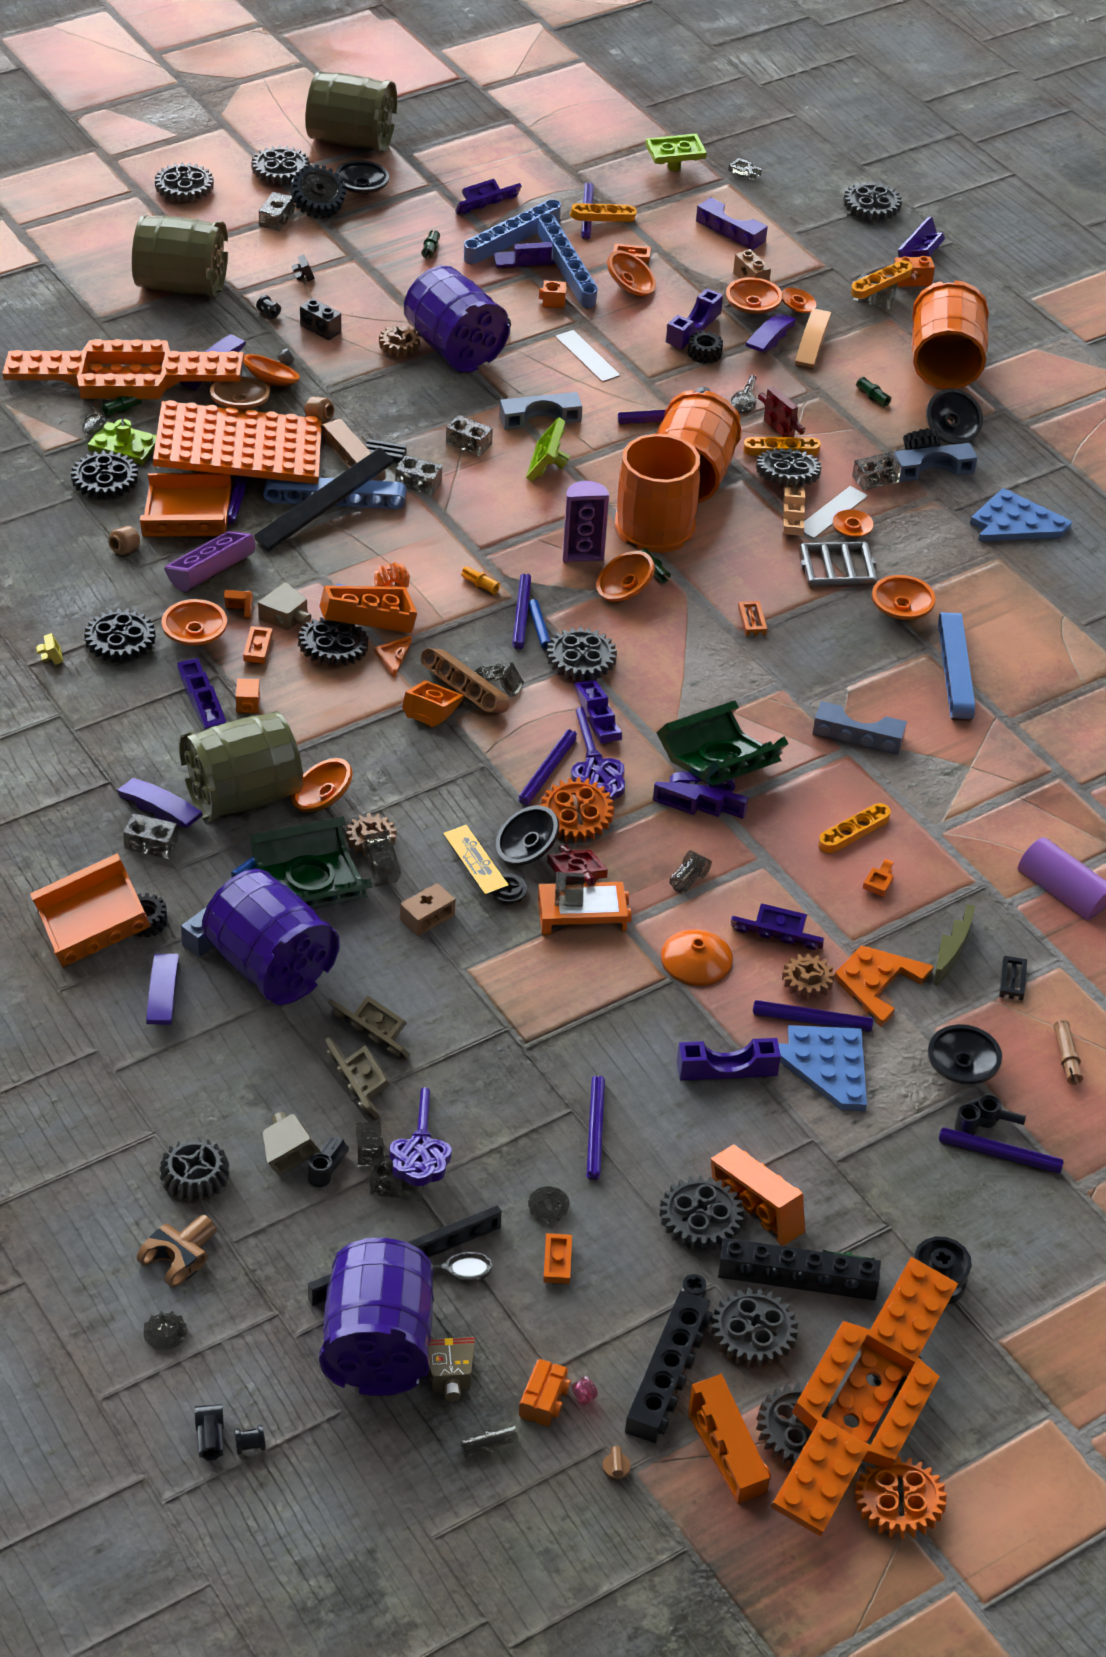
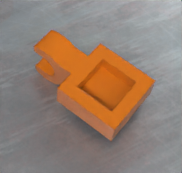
M885 859L880 869L872 867L863 882L862 889L884 897L893 882L894 875L891 874L893 871L891 867L894 862Z

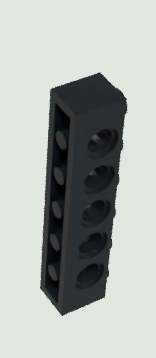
M723 1238L718 1278L875 1301L880 1280L881 1260Z
M681 1290L679 1291L627 1415L625 1433L653 1443L657 1442L660 1434L665 1435L670 1420L667 1418L669 1412L674 1413L678 1402L676 1393L678 1390L683 1391L687 1380V1375H684L686 1369H692L696 1354L693 1353L695 1347L700 1349L704 1338L703 1327L708 1328L713 1315V1312L709 1311L710 1300Z

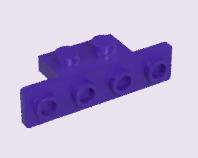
M495 179L465 187L462 193L466 200L458 203L455 212L456 214H466L476 208L482 209L491 203L497 204L507 198L513 199L518 196L522 185L518 183L500 189Z
M928 217L898 249L899 258L905 256L930 257L945 240L943 232L936 233L932 217Z
M551 242L514 244V252L494 253V261L497 268L556 264L552 258Z
M761 903L756 921L737 916L731 917V926L738 932L748 933V931H752L763 938L770 939L772 936L780 938L782 942L787 944L797 942L804 944V947L812 950H817V948L823 949L824 947L823 937L803 933L807 914Z

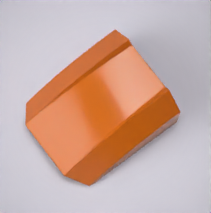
M425 680L405 692L402 709L407 718H413L430 725L432 728L442 723L454 712L463 700L464 695Z

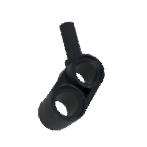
M983 1095L959 1107L955 1121V1130L974 1135L977 1127H993L997 1121L999 1122V1119L1024 1125L1026 1115L1002 1110L1001 1102L996 1096Z

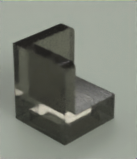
M556 872L554 906H583L585 879L583 873Z

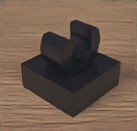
M305 255L299 256L300 264L292 265L293 272L300 271L295 274L297 280L304 278V276H306L308 282L315 279Z

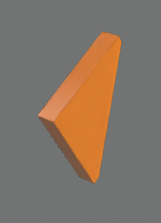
M411 636L375 647V654L392 677L396 676L411 646Z

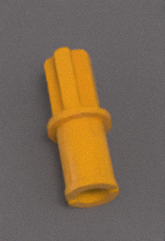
M464 567L462 569L461 576L474 583L475 587H481L493 595L499 591L500 583L489 578L486 573H480L471 567Z

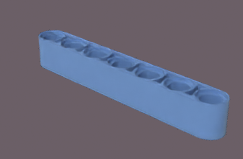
M554 199L547 200L464 242V261L468 264H476L494 255V253L501 252L537 234L539 216L543 213L552 214L557 222H560L561 203Z
M549 213L541 214L538 220V235L543 243L551 242L552 258L580 305L585 308L594 307L597 301V285L556 218Z
M319 478L318 484L266 479L264 498L272 503L299 504L335 478ZM370 480L334 506L400 509L405 505L406 486L401 482Z
M940 612L938 630L950 717L954 719H973L975 715V700L962 613Z

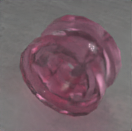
M586 1376L580 1378L579 1382L572 1384V1391L575 1397L584 1405L590 1402V1398L595 1399L598 1396L596 1386Z

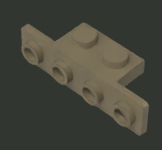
M368 995L354 1014L330 998L328 1003L333 1007L331 1012L341 1020L345 1017L351 1020L350 1025L359 1032L365 1030L370 1033L368 1037L378 1045L382 1042L388 1045L387 1050L394 1056L399 1058L402 1055L407 1059L409 1058L410 1054L408 1051L394 1041L407 1024L404 1019Z
M328 1037L325 1039L329 1046L326 1051L334 1062L338 1061L340 1064L337 1069L344 1079H349L350 1083L347 1086L355 1097L359 1096L361 1099L358 1102L360 1108L366 1115L371 1113L376 1119L379 1118L380 1114L372 1103L371 1098L391 1084L371 1051L365 1045L346 1059L338 1045Z

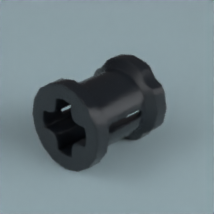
M268 295L261 296L256 303L257 309L261 312L264 311L270 319H275L281 312V306L278 303L272 302Z
M258 1425L255 1429L240 1431L239 1428L234 1429L237 1454H242L244 1450L260 1448L261 1451L266 1450L263 1425Z

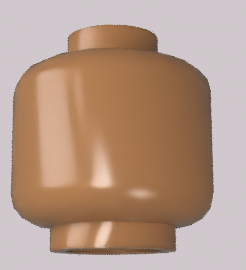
M313 396L305 404L304 412L306 417L314 416L318 420H322V423H327L334 416L335 408L330 399Z
M123 526L114 529L110 533L109 547L120 556L135 552L140 546V536L131 526Z

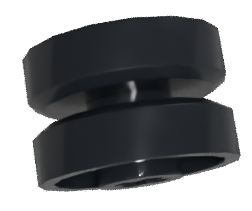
M935 1236L922 1241L917 1246L913 1258L958 1283L948 1304L955 1303L963 1296L967 1287L972 1267L969 1252L961 1243L948 1237Z

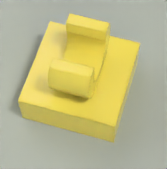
M52 633L45 635V644H40L36 647L37 654H41L43 662L52 659L55 665L62 663V651Z

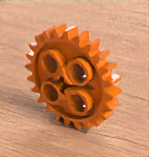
M580 777L577 778L576 782L568 778V783L566 784L560 780L559 787L552 784V791L546 790V797H542V804L540 806L548 807L556 814L560 824L557 839L563 835L565 836V842L570 837L573 838L574 843L577 842L578 838L586 842V837L588 836L594 840L595 833L602 836L603 829L608 830L609 823L613 822L614 807L613 799H610V792L605 793L604 786L598 788L597 781L592 785L589 784V778L585 782H581ZM572 795H575V797H576V800H577V809H578V813L580 814V820H581L582 825H580V824L578 823L577 810H576V807L574 806V799H573V796H572Z
M897 1456L896 1462L892 1464L889 1470L876 1465L875 1469L867 1466L866 1474L861 1473L859 1482H856L854 1499L857 1502L856 1510L861 1511L862 1520L869 1519L868 1527L879 1526V1534L886 1529L889 1530V1537L891 1538L895 1532H899L901 1539H904L907 1532L915 1538L917 1530L925 1535L927 1526L934 1529L936 1521L941 1522L942 1513H945L947 1493L944 1492L945 1484L939 1483L940 1476H932L931 1467L923 1470V1462L921 1461L916 1465H912V1458H909L906 1463H902L900 1456ZM898 1478L902 1479L903 1516L899 1515Z

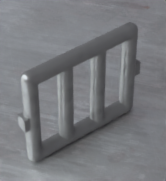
M865 541L801 543L799 545L802 558L800 565L801 569L805 570L809 586L875 585L878 581L874 569L876 566L875 558L871 557L868 543ZM841 550L847 577H835L829 551ZM849 550H861L868 577H856ZM809 551L821 552L827 578H815Z

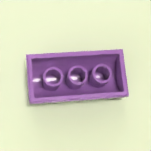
M579 481L567 489L563 562L604 560L609 493L603 485L597 482Z
M227 531L166 565L164 570L171 583L180 591L186 592L252 555L255 552L254 537L251 534Z
M1046 837L1035 841L1022 856L1017 870L1087 921L1106 908V880Z

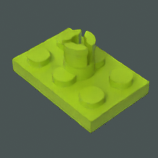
M697 133L646 138L645 142L654 163H667L668 169L672 171L681 169L682 161H698L699 159H706L707 155Z
M560 417L556 419L536 443L526 478L531 482L537 476L541 477L544 474L548 464H555L558 468L563 469L568 462L566 460L570 458V455L559 449L561 445L559 440L565 432L563 430L565 421Z
M121 419L117 420L115 424L105 422L88 443V451L99 454L102 451H105L106 454L113 451V455L120 452L121 457L127 455L128 460L133 459V463L143 466L155 450L157 435L132 429L131 422L127 419H124V426L121 425Z

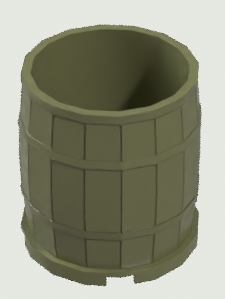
M316 72L312 79L306 102L305 126L308 137L330 144L385 152L391 142L395 124H391L392 113L397 114L396 84L389 80L380 81L352 74Z
M167 215L141 216L136 225L132 246V276L134 284L137 287L154 289L160 292L208 295L210 298H218L219 295H216V292H222L228 264V252L224 251V241L228 242L226 224L223 221L212 223L200 219Z
M278 711L227 722L196 734L190 732L180 735L181 766L187 765L190 778L185 779V783L193 805L202 811L203 816L201 818L203 820L209 819L207 822L218 820V817L221 815L239 813L279 801L282 798L300 793L302 790L303 769L298 747L289 724Z

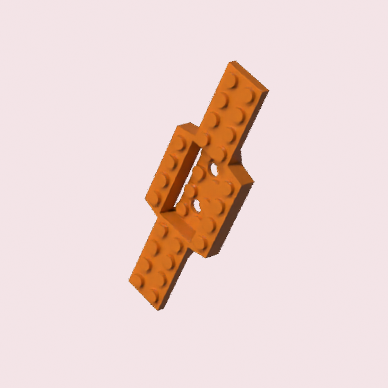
M95 339L89 340L82 351H8L2 374L3 380L65 381L79 389L81 399H116L119 396H132L137 399H160L165 390L181 381L240 382L244 352L170 351L168 341ZM101 364H113V365H111V366H102Z
M911 1257L871 1329L846 1321L842 1322L792 1410V1413L812 1431V1434L773 1501L772 1509L821 1537L862 1461L888 1470L891 1468L940 1377L918 1357L958 1285L957 1282ZM860 1351L861 1356L826 1418H823L822 1415L857 1352ZM870 1374L878 1376L881 1385H870L866 1377ZM908 1376L871 1445H869L867 1441L902 1377ZM847 1415L854 1416L858 1421V1426L855 1428L847 1426L844 1422V1417Z

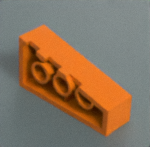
M324 586L319 605L325 620L412 633L417 616L416 608L406 587Z
M734 1144L710 1158L712 1178L716 1182L722 1180L721 1187L723 1188L730 1185V1193H738L739 1199L742 1200L743 1209L749 1215L755 1213L763 1221L761 1226L767 1232L772 1230L778 1236L776 1241L781 1246H785L805 1233L804 1196L800 1189L786 1182L780 1175L772 1172L763 1163L758 1162L746 1151L741 1150Z
M722 1373L692 1384L688 1417L737 1504L767 1493L769 1481L771 1480L770 1470L763 1463Z

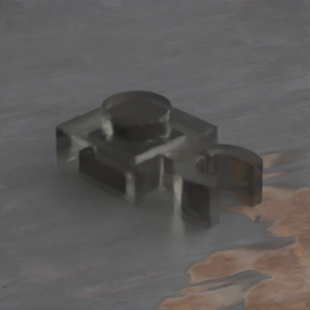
M739 157L728 166V171L737 176L744 177L747 175L751 180H756L757 175L761 176V168L753 167V163Z

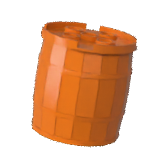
M954 280V283L945 284L941 281L933 283L922 290L914 301L912 315L913 364L917 375L925 383L940 389H957L966 387L974 382L983 372L988 348L989 310L986 297L977 287L964 281Z
M690 390L682 392L671 400L664 412V419L656 434L673 435L686 440L695 447L700 455L698 503H702L714 495L727 473L735 447L741 439V418L736 408L727 399L715 392L693 393L694 391Z
M650 434L630 441L624 448L619 470L617 512L615 513L614 529L619 538L626 544L629 541L636 544L638 550L646 548L649 552L665 553L682 548L684 542L693 538L695 535V516L697 513L700 483V455L693 445L673 435Z

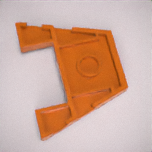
M861 945L835 972L834 979L852 998L856 997L862 1003V1008L866 1013H871L876 1018L875 1022L882 1027L894 1015L895 1008L877 998L881 992L900 973L922 985L932 974L934 966Z

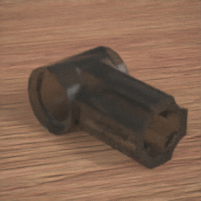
M689 850L683 858L681 866L670 877L669 884L678 893L686 892L698 878L703 879L706 877L711 868L712 861Z

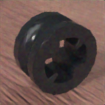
M698 1274L687 1275L683 1280L682 1291L704 1297L706 1292L705 1279ZM695 1285L698 1286V1288H694L693 1290L690 1289V1287H694Z

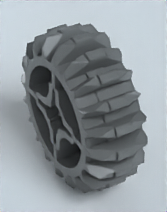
M199 1137L195 1142H191L188 1138L184 1144L178 1141L176 1147L169 1146L168 1153H163L162 1161H160L159 1165L160 1180L165 1190H169L171 1197L178 1195L180 1201L188 1198L190 1203L195 1198L202 1202L205 1196L212 1199L213 1193L220 1194L221 1187H226L227 1179L230 1175L229 1160L224 1150H220L218 1144L211 1145L209 1139L204 1143L201 1142Z

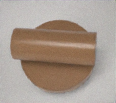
M613 1446L610 1449L611 1454L604 1458L602 1468L609 1478L622 1479L630 1472V1461L622 1454L620 1446Z

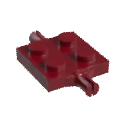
M773 386L767 389V396L763 392L758 395V400L765 405L763 421L782 437H794L795 430L800 435L806 431V428L798 421V406Z
M561 844L559 846L560 853L547 854L548 865L563 883L585 881L591 887V885L594 886L598 879L607 878L608 869L592 850L576 851L569 849L566 844Z

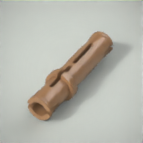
M1060 1020L1061 1028L1058 1021L1054 1024L1062 1055L1060 1061L1063 1068H1065L1067 1082L1076 1085L1075 1076H1077L1079 1083L1083 1081L1079 1066L1081 1060L1079 1055L1076 1054L1069 1022L1067 1020Z

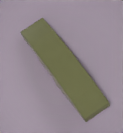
M966 904L963 921L954 919L951 936L942 935L933 985L938 986L951 972L960 958L968 940L975 906Z

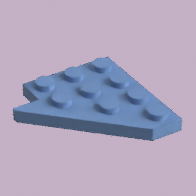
M1004 488L971 517L970 521L971 524L983 529L979 534V541L1061 538L1072 525V521Z
M788 1025V1044L778 1043L781 1054L780 1062L840 1110L866 1111L867 1098L862 1030L859 1028Z

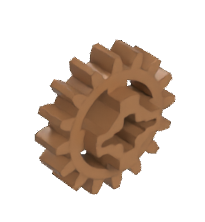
M400 324V326L392 325V328L385 327V331L381 330V335H379V348H383V352L389 351V355L396 354L399 357L400 355L407 356V353L414 354V350L418 351L420 346V336L416 333L415 329L410 330V326L404 328Z
M368 813L366 818L359 815L358 821L352 819L351 825H347L346 841L349 842L350 848L355 847V853L363 851V856L371 853L375 857L376 852L383 855L384 849H392V845L396 844L397 830L394 828V822L388 823V817L381 819L380 814L372 817Z
M807 953L806 958H803L800 954H797V960L789 958V963L784 964L782 972L783 986L789 987L790 994L797 992V998L806 995L807 1000H810L811 996L819 999L820 993L826 996L828 990H832L835 973H832V966H827V960L819 961L818 955L815 958H811L810 954Z

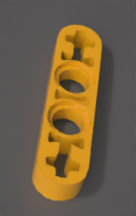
M575 203L570 210L571 218L578 221L632 222L637 214L635 207L623 204Z
M901 260L853 282L851 295L854 298L862 299L909 278L912 274V264L909 261Z
M748 437L744 440L743 451L750 456H761V453H766V450L773 452L774 448L778 451L783 448L788 451L791 448L792 451L798 449L800 453L806 452V455L816 456L820 453L821 442L811 437Z
M877 803L820 834L818 848L824 853H834L889 822L890 808L885 804ZM864 821L867 822L869 825L861 826L858 824V822ZM846 830L851 832L852 834L843 835L841 831Z

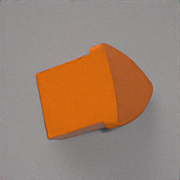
M225 590V607L245 609L244 618H251L252 592Z

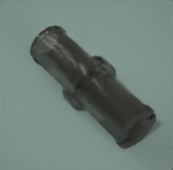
M515 1425L492 1432L488 1429L484 1431V1434L460 1439L461 1448L464 1450V1457L487 1450L489 1453L494 1452L495 1448L518 1443L519 1439L517 1432H515Z

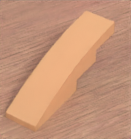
M812 309L798 349L795 365L814 369L821 345H823L831 312Z
M784 484L783 534L804 535L805 486L797 484V487L793 485L786 487Z

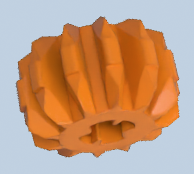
M396 561L392 564L387 562L385 566L379 565V570L375 571L374 584L375 586L408 588L410 583L409 571H407L403 564H397Z

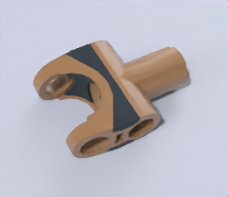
M206 1215L199 1216L182 1232L177 1231L169 1224H164L140 1247L137 1261L144 1266L159 1260L172 1262V1267L167 1271L164 1281L170 1287H177L204 1266L208 1254L200 1247L217 1233V1228Z

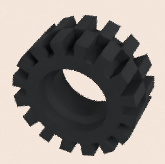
M701 331V333L695 332V334L689 337L688 353L692 360L697 359L698 363L703 361V364H707V361L713 363V360L717 362L721 358L723 339H721L720 335L717 336V333L711 334V331H708V333Z
M934 428L912 431L913 433L909 432L903 437L905 450L941 446L939 431Z
M141 893L137 894L145 913L153 914L147 917L151 927L137 933V937H142V934L150 937V933H153L154 936L158 935V930L162 932L167 925L166 903L163 902L161 897L157 899L155 894L152 897H149V893H145L144 897L141 896Z

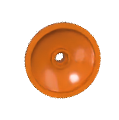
M621 250L610 254L607 259L608 271L620 288L637 296H647L654 291L656 287L655 277L641 259Z
M747 277L735 280L729 284L726 289V299L735 309L741 312L765 314L779 307L782 302V292L777 285L768 280Z
M244 355L243 363L248 371L258 380L265 382L269 387L271 385L287 386L299 381V374L285 364L260 355Z
M630 551L615 557L601 570L597 578L596 588L603 599L613 602L633 598L650 583L655 571L654 561L649 554L643 551Z
M907 575L885 577L874 585L872 591L874 605L885 615L899 620H915L926 616L934 608L936 600L933 589L927 583Z
M190 599L180 601L170 606L162 616V629L165 635L171 640L186 646L209 644L222 636L227 628V616L224 610L217 604L207 600Z
M332 758L311 767L303 774L301 792L291 795L293 805L302 812H317L336 803L350 786L353 776L351 766L344 759Z
M690 929L675 933L666 940L661 951V962L666 972L679 982L694 986L710 985L722 980L729 973L733 961L732 951L721 937L700 929Z

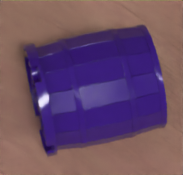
M440 265L428 269L416 278L408 289L404 300V315L408 323L428 345L445 357L446 362L459 372L478 370V366L486 361L490 363L496 359L505 347L510 334L506 310L495 303L473 281L462 275L452 266Z
M260 869L243 871L229 879L216 891L208 903L202 919V932L208 941L216 947L223 958L236 971L246 978L249 983L258 988L265 999L271 1000L277 1005L296 1002L311 993L318 986L315 981L321 976L323 971L329 973L334 966L340 950V936L328 922L322 921L314 910L286 885L272 877L267 871Z
M365 1238L349 1243L337 1252L332 1263V1273L327 1288L323 1326L324 1342L319 1352L322 1373L333 1384L342 1388L345 1387V1383L350 1386L359 1387V1394L369 1396L395 1395L413 1389L419 1385V1378L427 1376L430 1370L428 1348L431 1341L433 1321V1268L431 1260L422 1250L400 1240Z

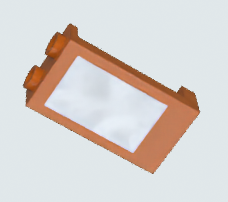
M596 882L591 887L587 883L539 884L538 908L542 935H551L552 925L621 923V930L627 931V922L632 920L631 908H627V905H629V892L624 891L623 882Z

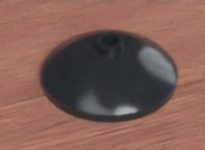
M357 160L346 162L335 171L339 174V178L342 177L343 183L346 185L345 189L356 194L378 192L389 182L388 171L383 166L370 161Z
M941 390L930 399L926 408L928 426L930 429H938L939 437L944 442L950 444L968 443L981 431L983 425L982 410L977 401L962 390Z
M539 805L529 806L517 811L505 821L496 838L497 853L506 863L511 865H525L539 860L549 852L557 840L560 830L558 817L548 807Z
M957 1024L944 1027L932 1036L928 1045V1058L932 1067L944 1078L960 1084H979L988 1081L997 1074L1002 1063V1051L998 1042L986 1031L970 1025Z

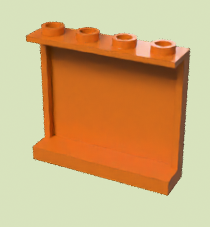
M148 473L149 490L145 513L140 516L142 537L220 536L226 532L227 514L232 493L230 474Z
M118 853L30 893L62 968L151 927Z

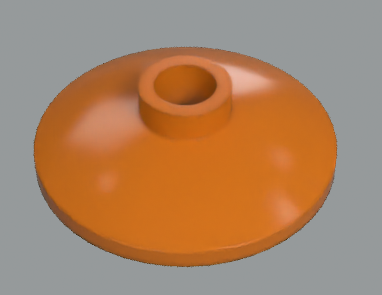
M793 287L785 288L782 291V301L791 310L810 313L812 309L816 308L815 299L806 291Z
M854 509L842 510L836 513L832 522L837 532L848 537L866 536L872 531L874 525L872 518L868 514Z

